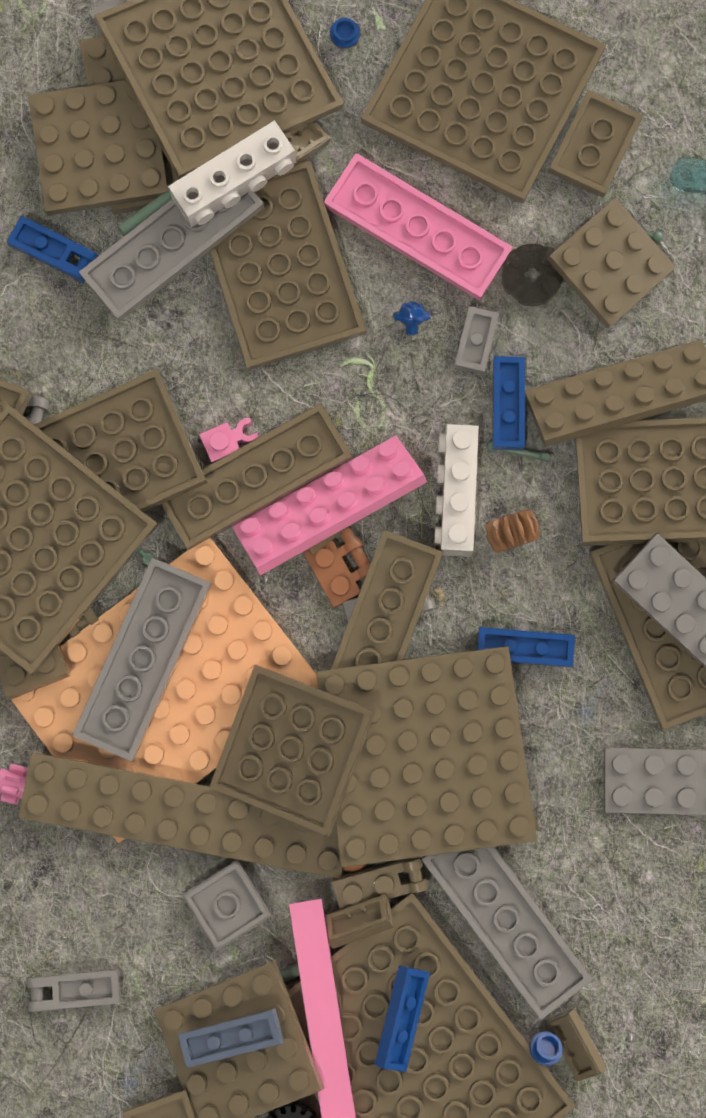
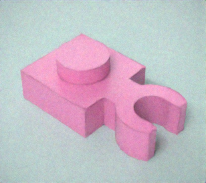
M250 418L242 419L237 424V427L232 430L229 423L226 422L199 434L212 464L240 449L239 443L249 444L259 438L257 433L250 436L243 433L245 427L252 425Z

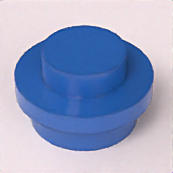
M349 18L338 19L330 28V39L339 48H351L360 38L359 26Z
M540 1032L532 1038L530 1054L538 1064L551 1066L562 1057L563 1046L555 1034Z

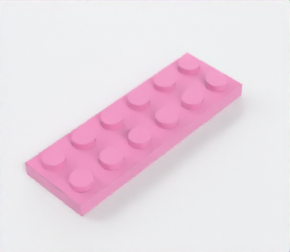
M355 153L324 200L326 209L479 301L513 249L511 245Z
M395 435L233 525L232 528L261 576L422 486L427 481L424 473Z

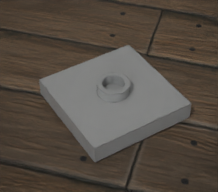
M236 860L182 895L215 951L220 950L272 916L239 860Z

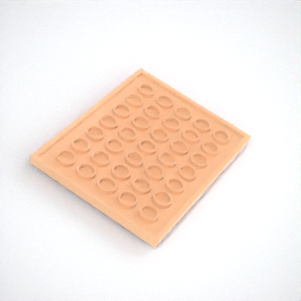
M209 538L187 550L169 564L211 582L212 585L133 762L72 736L138 588L98 617L99 620L93 625L89 624L80 631L81 633L60 646L70 675L69 677L11 699V701L53 756L197 784L217 768L254 665H259L315 688H318L317 675L214 541ZM113 836L118 844L126 839Z

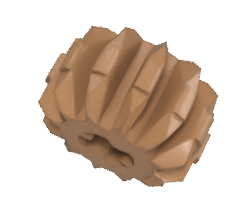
M524 510L488 522L485 526L488 543L491 545L492 550L498 553L536 541L540 537V526L531 510Z

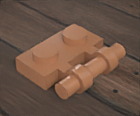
M347 528L340 534L345 543L343 546L337 548L333 540H331L313 555L308 550L303 552L333 609L343 605L345 601L359 596L360 589L356 583L365 579L371 564L362 549L364 545L361 539L355 537L351 528ZM350 554L359 568L350 573L343 560L344 557Z

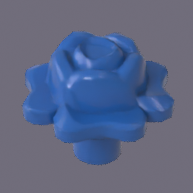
M414 301L403 303L400 311L393 313L394 320L406 325V334L408 335L418 334V325L423 323V321L431 319L429 312L423 310V305Z

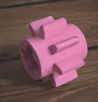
M10 764L9 770L3 768L0 770V793L2 794L0 801L18 805L19 799H22L28 772L27 767Z

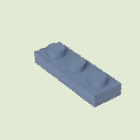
M276 1008L178 1034L186 1068L279 1045L284 1042Z

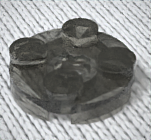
M525 244L513 249L503 265L501 274L502 285L507 294L524 306L535 307L548 303L557 294L564 279L547 260L555 250L540 244ZM529 268H534L540 272L541 276L537 277L536 282H531L530 277H525L524 273H527Z

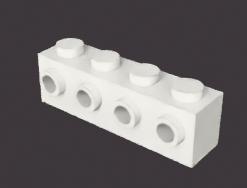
M274 120L169 185L171 198L191 227L196 224H205L214 217V213L224 207L230 208L240 201L241 196L249 191L256 192L263 188L270 178L277 174L281 176L289 172L293 168L294 163H296L295 150Z
M447 424L445 434L439 433L438 452H444L443 464H438L437 483H442V495L436 496L435 513L441 514L440 527L435 526L434 545L440 546L439 550L444 552L442 556L471 557L473 553L479 426Z

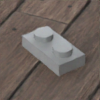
M469 306L454 368L484 375L499 313Z

